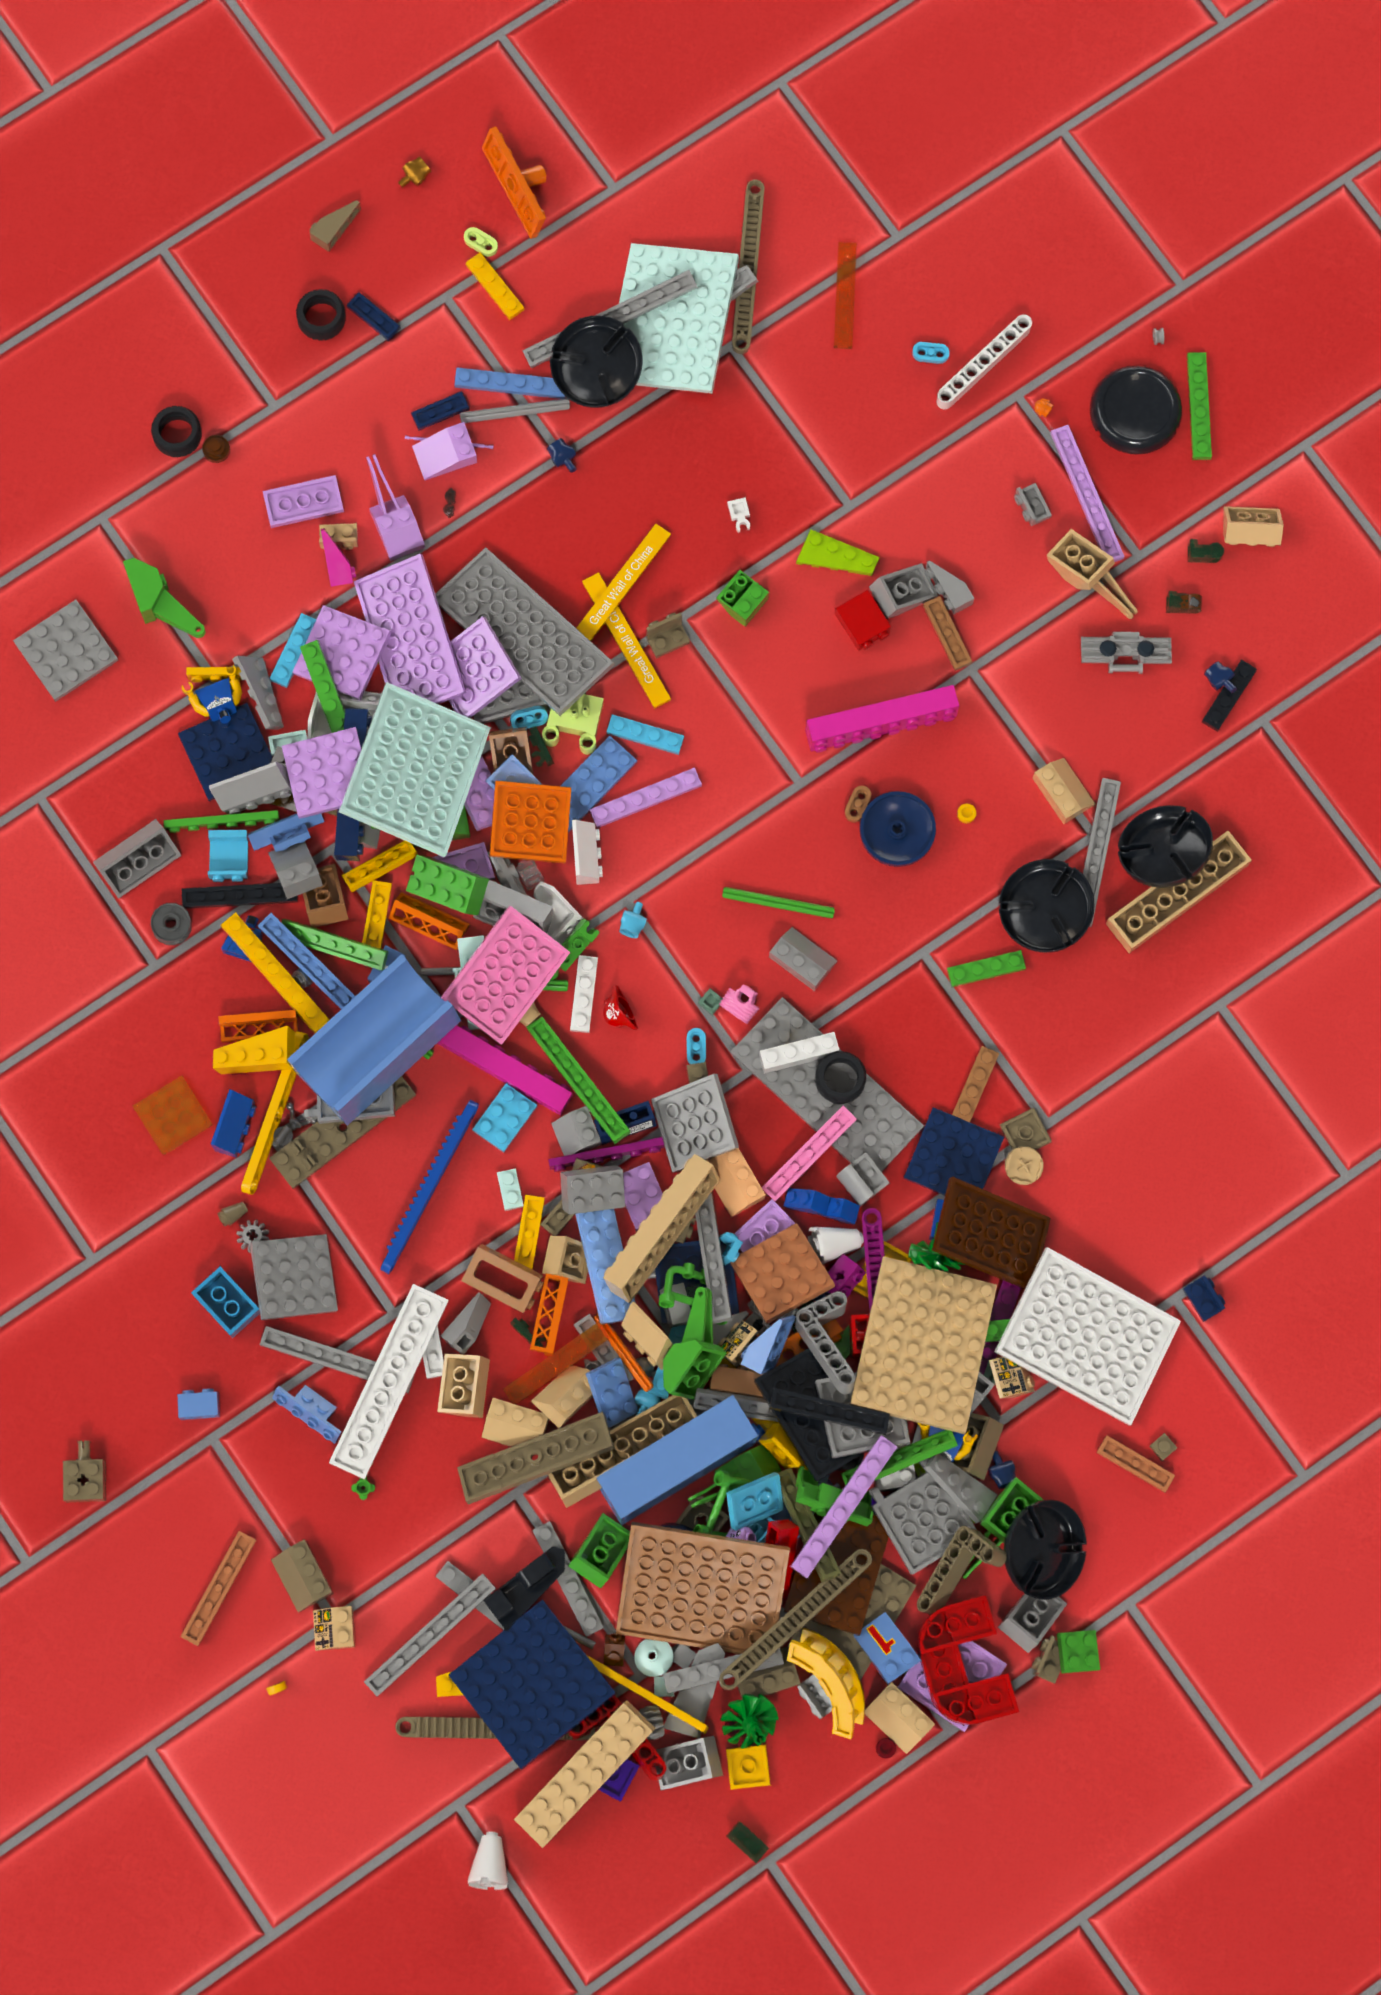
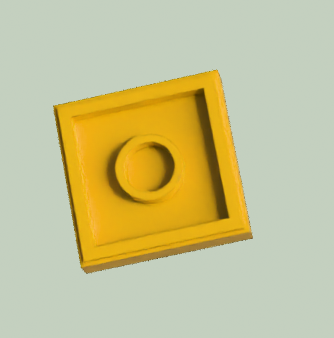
M766 1745L749 1746L744 1749H726L730 1790L770 1785Z

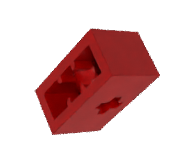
M870 1314L851 1315L849 1318L851 1358H860Z

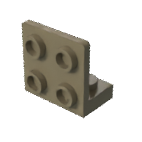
M681 613L669 614L664 620L660 622L654 621L646 628V639L655 658L690 644V640L682 626Z
M1051 1635L1043 1639L1039 1648L1042 1651L1041 1655L1035 1658L1031 1668L1034 1669L1033 1675L1055 1684L1061 1671L1058 1641L1055 1640V1636Z

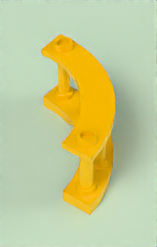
M803 1628L800 1642L795 1640L790 1642L787 1661L802 1667L816 1676L832 1703V1734L852 1739L854 1722L863 1725L865 1716L864 1693L858 1674L846 1655L834 1643L815 1631Z

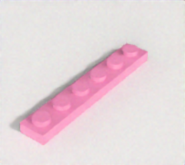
M842 1106L775 1173L762 1189L776 1202L857 1118Z

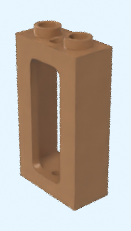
M481 1244L477 1247L461 1281L524 1313L527 1309L531 1310L536 1300L533 1297L536 1292H540L544 1284L541 1281L544 1275ZM482 1260L525 1281L528 1287L522 1299H518L477 1278L475 1274Z

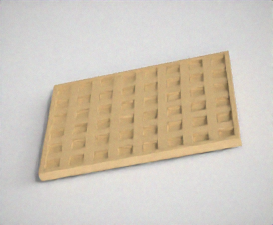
M883 1256L850 1405L965 1434L997 1284L933 1268L927 1269L925 1266Z

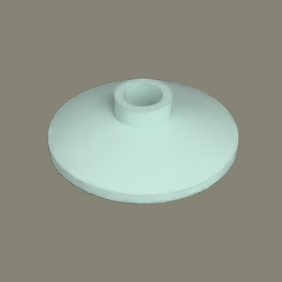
M651 1639L643 1640L637 1646L634 1655L638 1670L649 1677H658L666 1673L671 1668L674 1659L672 1647L668 1642ZM652 1652L656 1654L654 1659L649 1658Z

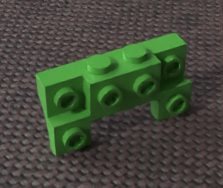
M803 1466L798 1469L796 1480L798 1490L795 1502L810 1506V1511L824 1517L842 1489L825 1483L818 1485V1482H815L808 1470L804 1469ZM869 1491L865 1493L847 1521L850 1520L864 1526L872 1523L874 1511L871 1507L872 1497Z

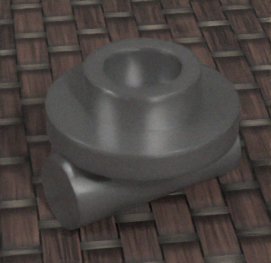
M300 968L292 974L293 979L302 989L313 983Z
M287 1125L277 1128L273 1135L274 1141L280 1146H286L293 1139L292 1129Z

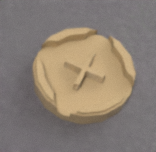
M1020 1146L1013 1149L1007 1155L1005 1171L1013 1182L1020 1185H1029L1040 1178L1044 1163L1040 1154L1035 1149Z

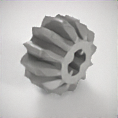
M248 1220L247 1227L241 1224L240 1228L243 1232L237 1231L236 1233L238 1236H241L237 1239L238 1243H243L241 1249L244 1250L248 1247L249 1253H251V1242L270 1240L269 1237L265 1236L269 1234V1230H263L265 1228L264 1223L258 1226V1220H255L253 1225ZM252 1232H255L258 1237L251 1241L249 1234L252 1235Z
M649 1705L641 1708L639 1712L656 1728L647 1739L654 1740L664 1736V1723L659 1707Z

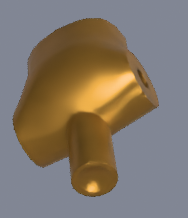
M419 156L402 167L406 176L398 183L402 188L410 181L419 186L425 181L431 169Z

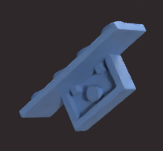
M296 813L250 832L247 835L254 851L270 844L273 845L275 852L283 851L294 844L303 843L311 838L308 828L323 823L324 819L322 814L299 819Z
M307 1385L295 1397L280 1386L276 1388L272 1399L278 1405L285 1407L295 1417L304 1421L310 1428L322 1434L325 1439L330 1440L334 1444L337 1442L342 1431L327 1421L337 1407Z

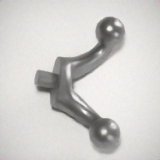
M292 1103L286 1105V1108L290 1110L289 1122L292 1124V1128H300L309 1123L315 1124L318 1119L314 1121H299L295 1118L294 1105Z

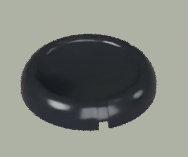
M599 315L580 318L569 324L555 340L552 347V358L550 357L551 374L558 389L572 402L589 408L608 407L627 397L638 383L643 365L641 347L634 333L629 328L624 327L622 322L611 317Z
M1125 366L1106 375L1097 385L1090 402V417L1095 431L1100 432V438L1110 447L1128 454H1147L1162 448L1175 436L1182 419V402L1175 385L1161 372L1146 366Z
M1160 806L1141 813L1125 827L1118 842L1120 850L1118 856L1127 874L1139 883L1156 888L1173 887L1187 882L1203 870L1212 854L1213 836L1209 824L1197 812L1193 810L1190 813L1186 812V808L1181 806Z
M1054 859L1036 860L1018 868L1004 884L999 898L1000 919L1008 935L1022 947L1039 953L1058 952L1078 942L1087 932L1092 922L1095 908L1094 895L1085 876L1075 867H1069L1068 863Z
M1041 1500L1028 1505L1014 1518L1009 1526L1004 1542V1551L1006 1553L1005 1566L1010 1579L1020 1591L1036 1599L1049 1600L1061 1596L1076 1582L1086 1558V1551H1082V1544L1087 1545L1085 1530L1077 1513L1070 1506L1060 1501Z

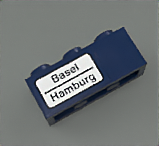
M649 1101L616 1112L631 1132L627 1136L657 1126ZM595 1119V1127L602 1145L613 1142Z

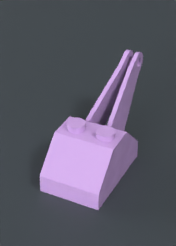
M373 454L374 463L392 500L383 502L376 473L368 456L366 460L370 468L379 504L369 508V511L390 561L424 549L425 544L408 501L404 495L397 498L394 497L380 468L377 457Z

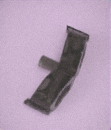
M450 488L445 494L448 504L445 505L443 511L448 518L454 516L456 493L453 488Z

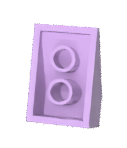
M464 422L445 428L412 446L424 480L477 463V455Z

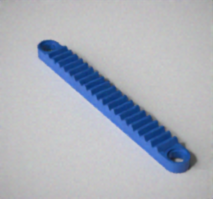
M470 1100L462 1115L456 1116L457 1122L452 1123L454 1129H449L450 1136L445 1137L447 1143L441 1144L443 1149H439V1156L434 1157L436 1163H431L432 1170H427L429 1177L423 1178L425 1184H420L421 1190L416 1191L418 1197L412 1198L414 1204H409L410 1211L405 1212L407 1218L401 1219L403 1225H398L400 1231L394 1232L396 1238H391L392 1245H387L389 1252L382 1263L381 1271L387 1274L392 1272L479 1108V1103Z

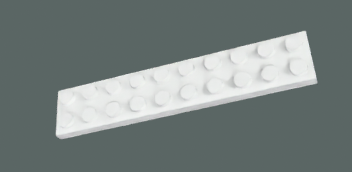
M415 1284L412 1285L329 1464L364 1480L366 1479L449 1302L448 1299Z

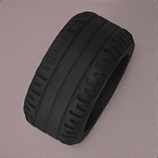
M316 289L310 291L300 299L297 305L296 317L301 331L309 338L319 341L329 340V338L337 336L344 327L346 314L343 302L335 293L329 290ZM317 304H328L337 312L334 320L325 326L312 325L306 320L305 316L307 311Z
M167 407L161 410L152 422L151 433L154 443L167 456H187L195 451L200 444L202 430L199 420L191 410L185 407ZM174 420L186 421L192 426V432L181 443H169L161 437V432L167 423Z
M843 1051L831 1053L825 1056L817 1067L815 1074L817 1090L822 1097L832 1103L846 1104L852 1102L859 1097L865 1087L866 1070L861 1060L851 1053ZM835 1063H845L851 1066L857 1074L855 1087L843 1093L831 1090L824 1080L826 1069Z

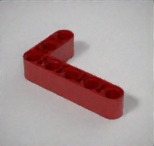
M614 1695L608 1700L614 1704V1708L607 1709L603 1704L593 1712L597 1714V1720L592 1721L587 1717L578 1724L582 1728L581 1732H575L572 1729L568 1732V1735L573 1739L582 1738L602 1722L608 1720L622 1705L621 1702ZM646 1739L632 1753V1756L651 1780L658 1781L663 1778L666 1772V1764L649 1740ZM645 1749L649 1752L650 1756L644 1758L640 1755L639 1751ZM659 1766L662 1772L655 1774L652 1772L651 1767Z

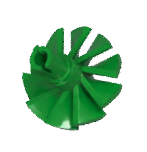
M936 1222L935 1235H936V1231H937V1227H938V1223H939V1222ZM935 1235L930 1241V1245L925 1241H921L917 1245L911 1244L908 1258H912L914 1264L923 1263L927 1269L933 1268L941 1271L949 1270L945 1265L958 1270L961 1269L958 1264L963 1263L932 1251Z
M743 1694L742 1700L732 1701L728 1704L731 1709L738 1713V1717L728 1710L721 1716L720 1720L736 1721L738 1723L733 1726H722V1732L725 1736L735 1729H740L736 1735L727 1740L729 1743L737 1744L741 1736L746 1733L747 1735L740 1747L744 1749L754 1742L759 1746L766 1741L768 1733L774 1734L778 1713L774 1704L762 1694L758 1696Z

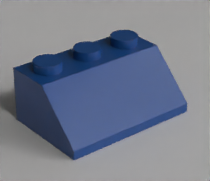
M229 1089L211 1141L214 1151L237 1158L238 1153H242L244 1135H248L251 1127L248 1124L250 1117H254L257 1109L253 1099Z

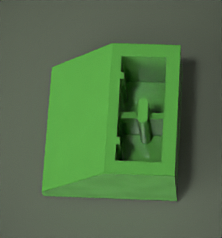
M739 570L716 599L731 617L746 627L769 599V592Z

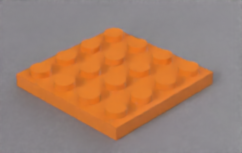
M495 781L489 857L566 863L571 787Z

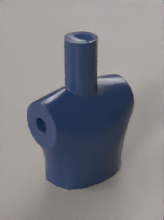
M562 438L554 441L547 447L551 460L557 468L565 464L571 473L576 471L577 468L571 461L576 456V452Z
M1218 661L1206 670L1204 675L1215 690L1220 689L1222 686H1225L1231 693L1237 690V687L1230 681L1235 674L1229 667L1223 666Z
M995 1451L992 1457L995 1465L989 1467L988 1472L998 1488L1004 1489L1016 1478L1015 1465L1012 1460L1003 1462L999 1452Z

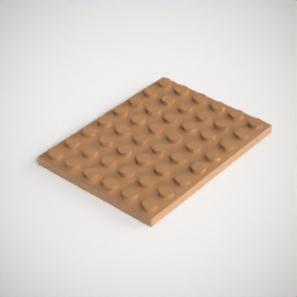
M632 1522L616 1634L706 1648L718 1643L724 1652L742 1654L779 1621L790 1547Z

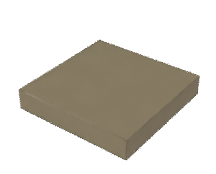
M1035 1108L999 1125L1012 1150L1020 1146H1027L1037 1150L1052 1142Z

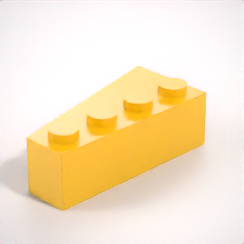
M284 1026L214 1049L213 1069L220 1074L293 1069L287 1059L295 1052V1032L289 1026Z

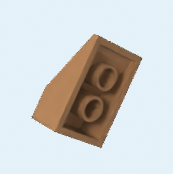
M527 726L489 732L494 771L513 754L533 774Z
M335 864L317 868L323 886L303 893L311 927L316 928L348 920Z

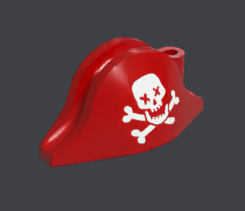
M615 985L611 997L604 1000V1019L609 1025L620 1028L628 1026L633 1030H637L638 1026L634 1014L619 986Z

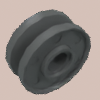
M166 903L159 906L153 912L151 928L159 942L165 945H178L189 937L192 931V922L188 911L183 906L176 903ZM169 921L176 922V925L173 928H168L166 926V924Z

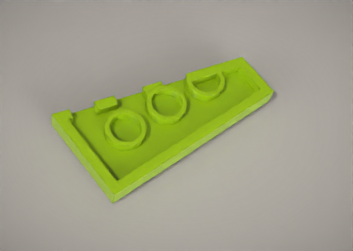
M810 529L796 564H806L817 568L825 567L831 568L830 570H844L849 573L872 576L879 557Z

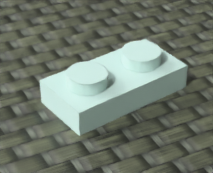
M306 730L268 736L271 755L274 756L277 746L282 747L283 745L307 740Z
M516 1168L497 1172L505 1211L523 1207Z

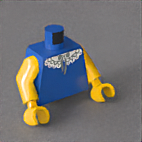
M234 665L233 673H229L228 668L225 667V672L230 676L231 680L226 678L196 690L195 695L191 682H188L191 687L188 691L182 685V691L189 696L188 700L195 712L204 717H210L212 721L220 719L221 723H228L231 720L230 715L237 712L236 705L239 704L242 696L240 682L236 678L238 670Z
M918 1423L922 1439L945 1430ZM970 1430L965 1434L953 1432L958 1446L939 1454L952 1463L955 1460H961L970 1453L978 1435L976 1434L974 1437H971L969 1435Z

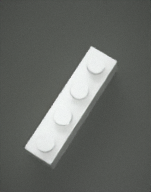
M835 1032L761 1050L759 1057L765 1074L823 1059L831 1053L838 1052L839 1046Z

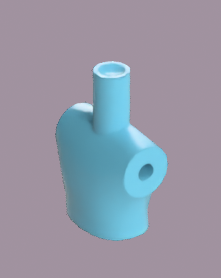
M636 902L633 912L624 910L619 930L621 934L630 938H638L647 918L640 915L643 907L641 902Z
M643 1388L638 1391L634 1399L635 1403L640 1406L636 1416L660 1403L661 1397L650 1394L649 1391L645 1392Z

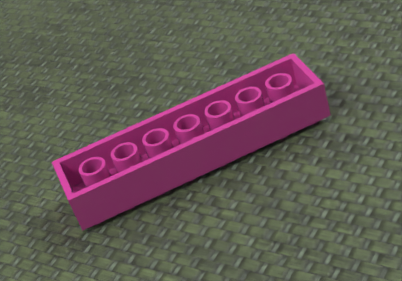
M954 685L808 719L805 732L810 751L819 753L827 750L829 747H843L845 743L852 742L857 744L866 738L877 739L887 733L894 735L904 729L908 731L915 730L920 725L932 726L937 721H952L955 719L954 717H957L959 702Z

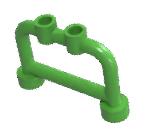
M684 1263L683 1267L677 1265L670 1267L665 1276L664 1294L659 1296V1305L663 1308H672L675 1301L692 1306L694 1298L672 1291L673 1276L675 1273H679L686 1279L694 1278L700 1280V1283L706 1284L704 1269H701V1272L695 1271V1265L692 1263ZM726 1321V1322H721V1323H716V1324H718V1325H724V1324H726L728 1321Z
M717 1470L714 1475V1483L717 1486H721L707 1524H697L693 1532L726 1537L728 1532L712 1531L725 1500L726 1492H728L730 1484L742 1486L751 1481L745 1478L730 1476L724 1470Z

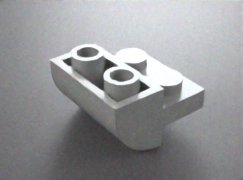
M864 1153L853 1163L849 1164L836 1176L860 1207L890 1184L867 1153Z

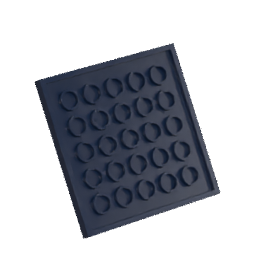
M543 1600L517 1619L509 1630L502 1631L448 1675L521 1770L616 1694Z

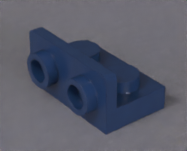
M1205 1275L1182 1289L1202 1322L1225 1309L1223 1297L1220 1294H1216L1213 1289L1215 1288L1213 1281Z

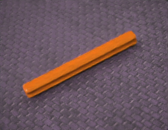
M598 1314L593 1317L594 1321L643 1390L645 1392L650 1391L653 1388V1383L612 1326L610 1324L601 1325Z

